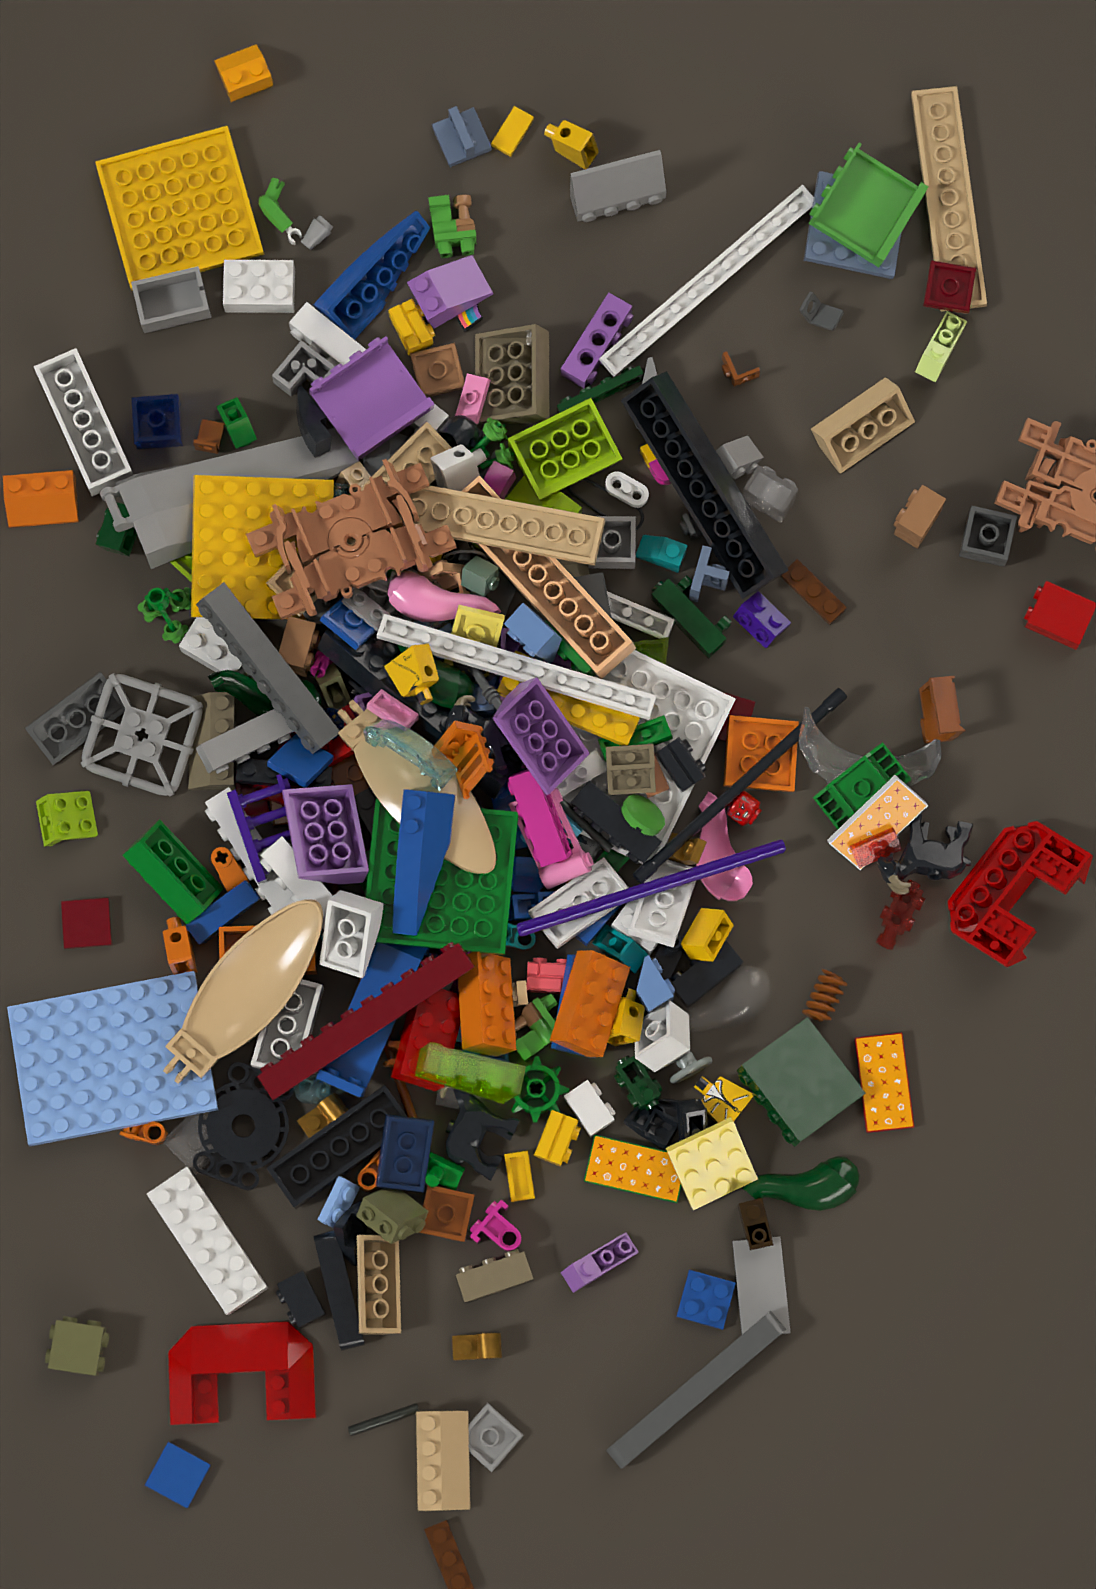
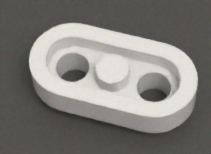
M612 472L606 478L605 487L610 495L634 508H640L647 503L649 492L645 485L622 472ZM619 482L621 487L614 488L613 483ZM635 493L641 495V498L639 500H635L633 498V495Z

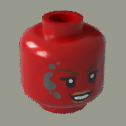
M743 791L728 804L727 815L742 826L752 825L762 811L760 809V802L748 792Z

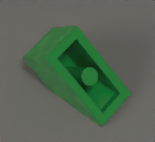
M238 397L216 406L235 448L248 446L252 441L257 440L249 418Z

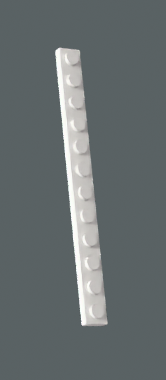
M801 185L601 356L599 361L613 377L616 376L812 208L814 197Z
M384 614L377 633L378 639L408 648L412 645L429 644L434 656L524 682L537 677L547 690L650 720L657 697L653 694Z

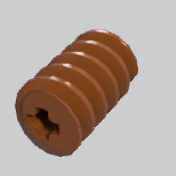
M822 969L825 975H819L817 978L822 984H815L814 989L817 992L810 993V997L814 1001L806 1002V1006L810 1010L803 1009L802 1011L804 1015L819 1022L824 1020L831 1021L832 1018L827 1012L836 1011L831 1006V1003L840 1002L835 997V994L843 995L844 992L839 989V986H847L843 978L825 969Z

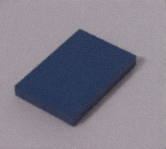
M386 1114L376 1178L377 1187L424 1192L434 1120Z

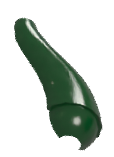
M232 670L217 671L208 675L216 692H227L241 701L257 716L274 709L271 700L259 690L257 682L253 678ZM301 680L311 695L321 705V697L314 684Z

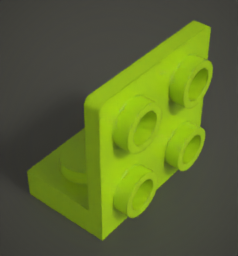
M89 791L47 794L36 801L44 847L53 846L62 840L94 838L98 836Z

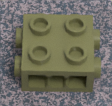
M384 1188L363 1198L357 1217L365 1225L382 1236L384 1240L392 1244L399 1240H404L409 1235L419 1233L426 1225L425 1219L429 1211L401 1189Z
M63 1316L62 1321L56 1320L55 1325H51L49 1339H53L51 1349H47L45 1357L48 1369L99 1376V1371L103 1372L105 1366V1357H102L103 1347L107 1348L109 1343V1333H106L107 1328L101 1327V1322L87 1320L86 1324L77 1323L78 1318Z

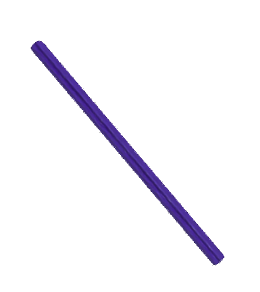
M780 839L518 923L516 926L519 936H525L784 853L786 851L785 843Z

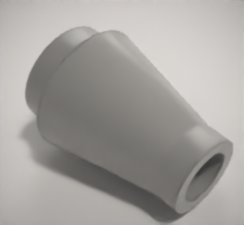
M319 215L317 219H313L301 243L312 250L331 234L330 231L333 226Z

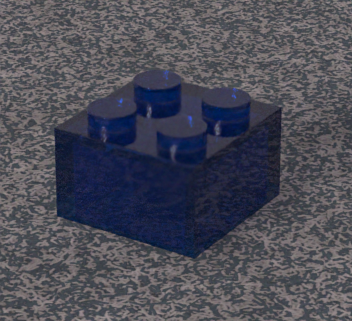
M178 394L131 397L134 443L137 450L183 446L181 401Z

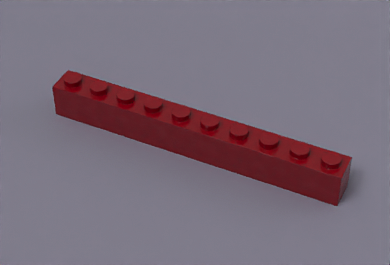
M450 942L440 949L442 951L441 955L436 958L431 955L420 962L423 967L417 971H414L413 968L400 975L402 978L400 982L394 985L391 981L380 989L382 994L376 998L370 995L360 1002L361 1008L355 1012L351 1008L340 1015L342 1020L334 1025L332 1021L320 1028L322 1032L320 1035L314 1038L311 1034L300 1042L302 1047L296 1051L290 1048L281 1054L282 1060L275 1065L271 1061L260 1068L262 1073L257 1077L272 1100L278 1098L474 968V963L460 942L456 945Z

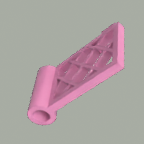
M558 787L550 794L562 821L563 829L565 828L567 832L565 833L566 837L570 839L574 848H571L573 854L568 859L541 867L540 863L536 862L540 879L547 889L591 872V866L594 865L591 855L582 850L560 802L563 801ZM517 801L508 804L513 812H517ZM518 815V826L533 856L532 850L534 847L532 841L526 837L524 831L526 825L523 817L521 818Z

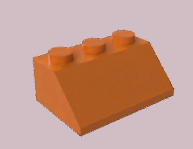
M73 470L3 476L4 501L9 528L79 522L76 477Z

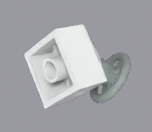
M669 1000L644 1016L640 1041L635 1042V1058L652 1071L656 1072L676 1062L677 1066L682 1069L670 1078V1082L676 1084L695 1075L712 1063L711 1057H704L697 1061L693 1053L690 1052L689 1014Z

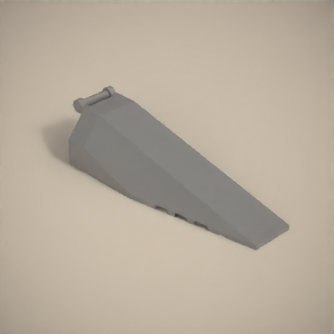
M332 428L328 429V432L332 435L331 450L316 458L306 446L302 436L208 460L138 473L115 482L116 486L103 488L100 491L102 500L107 503L114 520L113 526L117 532L135 527L150 568L153 569L192 553L193 475L332 480L339 476L341 471L359 461L336 429ZM119 496L129 513L127 518L122 517L115 498Z

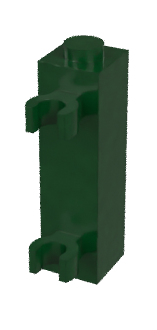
M687 575L677 585L669 578L664 583L662 581L658 582L652 588L651 600L668 617L675 619L674 624L709 659L726 644L727 638L722 633L731 626L732 621L725 615L714 626L683 594L691 587L693 582Z

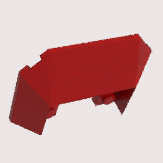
M1038 821L1029 822L1028 825L1015 828L1011 826L1004 828L949 898L948 910L950 911L951 932L1007 968L1027 959L1023 950L1037 932L1033 927L1015 917L1009 911L1036 877L1064 895L1069 892L1077 880L1085 884L1093 855Z
M289 1322L191 1326L168 1351L170 1425L219 1423L218 1374L265 1372L267 1420L316 1418L313 1344Z

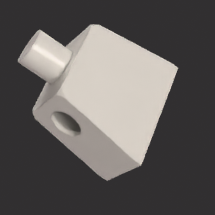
M458 445L431 457L430 460L437 487L462 491L480 476L477 466L487 460L484 452L479 448L471 453L464 445Z

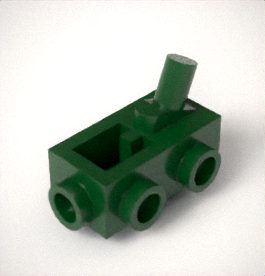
M628 1055L617 1062L618 1066L615 1067L617 1074L614 1078L621 1088L625 1086L630 1093L627 1095V1098L634 1108L638 1106L640 1110L646 1108L647 1111L660 1104L658 1100L661 1099L660 1092L662 1087L656 1078L653 1080L647 1073L650 1071L649 1068L638 1061L635 1055L631 1058ZM630 1071H634L636 1073V1077H634V1079H630L627 1076V1073Z

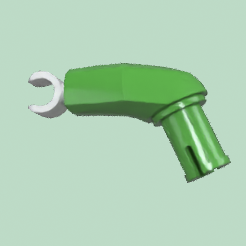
M271 178L265 195L259 197V206L264 215L278 230L288 233V241L295 245L296 243L291 238V235L297 234L302 239L301 232L296 228L292 229L291 225L293 222L280 208L277 201L285 183L283 181L279 183V179Z

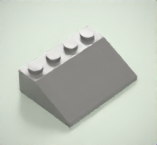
M657 150L571 173L570 197L577 222L582 220L583 222H590L595 220L597 216H613L620 210H635L643 204L649 203L654 205L666 199L661 151Z

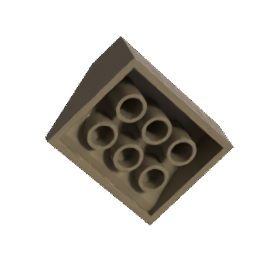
M533 324L475 334V375L491 380L478 424L488 423V418L498 420L501 424H527L542 422L549 418L548 330Z

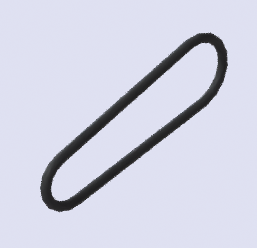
M588 478L583 479L588 483L598 487L599 489L607 492L605 487L597 484L596 482ZM570 486L567 487L568 492L576 499H578L583 504L591 508L600 516H606L597 508H595L587 501L582 499L580 496L575 494L571 490ZM636 508L641 515L640 523L635 527V531L638 530L644 522V514L641 508Z

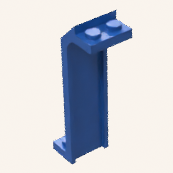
M376 943L365 976L361 978L348 1010L352 1008L355 1012L362 1007L361 1001L370 995L376 998L382 994L380 989L391 981L394 985L402 980L400 975L413 968L414 971H417L421 964L420 962L427 956L431 948ZM397 1019L324 1066L323 1069L319 1070L316 1079L355 1096L363 1097Z

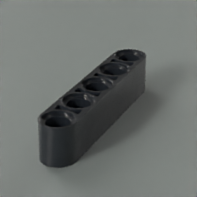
M334 1230L314 1235L317 1255L341 1351L365 1345L363 1334L359 1333V1317L344 1255L336 1240Z

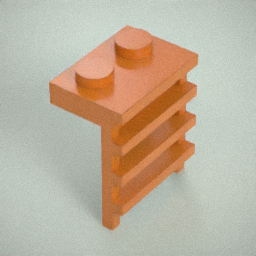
M454 721L430 750L433 759L452 762L463 798L468 800L470 791L486 772L492 771L494 761L488 757L490 749L484 745L487 740L486 737L481 736L482 726Z

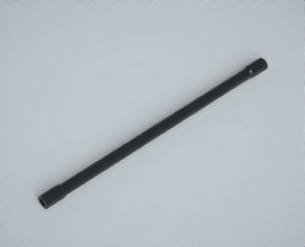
M837 688L816 710L656 855L633 873L635 879L640 884L649 879L664 862L826 715L847 699L845 692Z

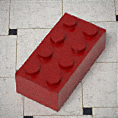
M441 989L407 1012L391 1078L432 1091L445 1087L461 1023L459 994Z

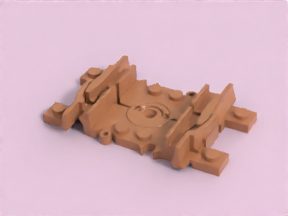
M1027 418L1018 441L1039 450L1025 478L1028 482L1024 489L1004 480L994 504L1020 514L1018 532L1022 533L1031 529L1033 523L1039 529L1043 525L1048 526L1050 532L1055 530L1056 525H1060L1064 529L1062 537L1069 535L1088 544L1095 543L1096 499H1094L1093 495L1096 493V441L1091 439L1084 445L1082 440L1070 436L1068 438H1061L1057 445L1054 442L1061 426L1060 422L1054 421L1049 427ZM1060 483H1061V484H1064V486H1063L1062 488L1056 489L1057 487L1060 486Z
M384 459L382 462L390 479L387 481L388 485H385L382 475L375 478L371 476L369 477L370 483L365 485L363 491H361V487L358 484H352L349 487L350 496L342 494L323 503L315 501L317 510L313 513L307 512L306 507L303 506L299 513H296L293 508L290 513L285 514L281 507L274 504L272 505L274 511L270 513L272 524L246 534L255 558L278 549L288 575L293 573L290 580L294 588L272 596L281 620L305 610L309 616L317 615L309 595L313 592L316 593L318 599H323L325 602L336 598L340 591L342 596L348 599L353 595L352 587L361 588L380 579L387 581L385 574L390 569L395 570L397 576H400L402 570L417 565L420 572H424L432 568L430 557L433 558L457 548L448 525L425 533L421 524H414L419 521L409 494L430 486L421 463L396 472L393 464ZM354 538L356 540V543L354 545H348V539ZM295 541H297L298 552L301 557L302 563L298 558Z

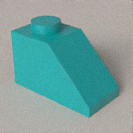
M643 535L635 557L679 573L687 552V545L667 537Z
M605 925L592 942L594 946L613 960L629 966V971L636 973L642 966L644 958L649 955L633 939L608 925Z

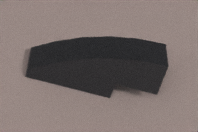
M300 386L297 390L296 401L298 426L306 446L316 458L331 450L332 435L326 429L327 416L306 390Z

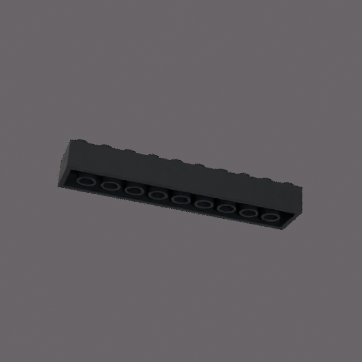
M666 371L650 378L624 397L621 402L717 559L726 568V571H730L729 578L741 598L744 599L759 591L789 571L668 372Z
M331 629L325 631L317 649L373 697L383 689L418 713L419 719L410 729L434 746L447 730L445 724L451 709L439 706L432 701L420 705L417 696L403 697L384 667L401 654L398 645L378 639V632L376 631L355 650ZM469 708L473 713L480 716L472 708ZM513 750L502 752L507 765L505 770L492 768L493 776L481 778L476 784L493 800L508 787V778L525 769L521 768V758Z

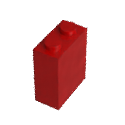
M1046 581L1043 587L1038 586L1033 596L1037 601L1034 608L1029 606L1024 619L1027 620L1025 628L1076 650L1096 609V602Z

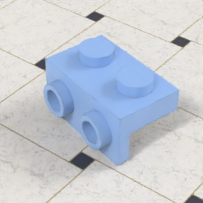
M338 1176L317 1220L333 1228L338 1219L351 1207L360 1187Z

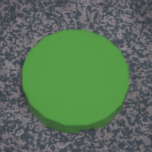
M636 794L629 795L624 800L621 811L630 826L635 829L638 827L642 829L641 833L651 836L657 835L663 829L665 818L661 810L652 801Z

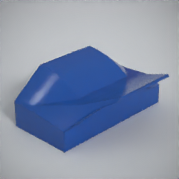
M514 857L511 887L513 892H540L544 885L540 879L539 869L534 858Z

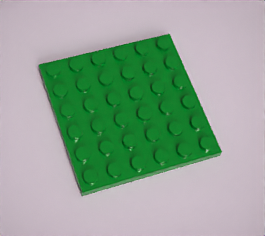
M376 799L366 890L367 899L384 904L381 926L375 943L441 949L450 942H453L454 945L460 942L466 952L505 955L518 813L481 809L495 845L496 863L494 869L489 873L476 874L465 871L444 859L417 936L393 933L394 892L400 824L388 813L380 801Z

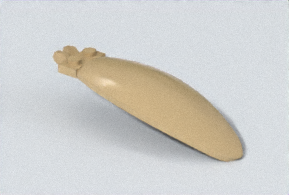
M354 700L349 702L350 708L358 715L354 720H351L345 711L339 710L338 715L347 725L338 734L354 751L367 783L388 813L400 824L404 789L455 794L451 843L444 859L471 873L485 874L491 872L496 863V851L490 830L472 792L470 791L468 800L463 798L453 765L448 761L433 759L430 750L434 746L417 733L408 729L403 734L368 709L363 711Z
M313 899L297 901L270 915L241 937L217 962L198 990L185 1017L182 1029L165 1046L175 1055L163 1070L166 1074L172 1072L179 1061L186 1065L177 1074L174 1080L176 1083L182 1082L191 1070L202 1079L218 1059L232 1053L253 1039L285 1007L308 969L321 934L323 910L318 901Z

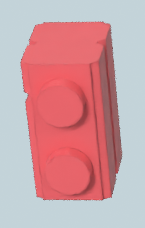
M533 958V962H528L527 992L561 994L567 959H557L556 963H547L546 958Z

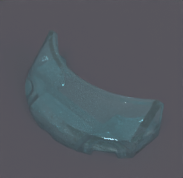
M383 719L366 726L363 730L367 743L373 747H376L378 744L382 748L387 746L419 767L421 774L432 778L430 781L431 785L439 791L443 789L458 771L457 767L436 747L401 724Z

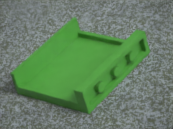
M858 143L855 149L850 147L843 159L847 161L844 167L838 166L832 176L835 179L832 186L827 184L820 195L824 198L821 204L816 202L809 213L812 216L809 224L879 268L929 186L923 182L918 186L861 151L859 148L862 144Z

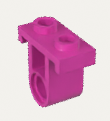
M502 1200L498 1203L494 1201L485 1211L488 1214L483 1221L478 1219L471 1227L470 1231L472 1234L470 1238L478 1244L481 1241L478 1235L483 1232L501 1249L505 1251L516 1250L521 1244V1234L517 1228L498 1213L501 1208L506 1211L509 1206ZM508 1232L516 1236V1242L510 1246L504 1244L502 1240L504 1234Z

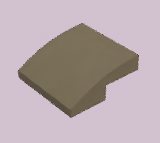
M653 744L606 747L608 796L656 793Z

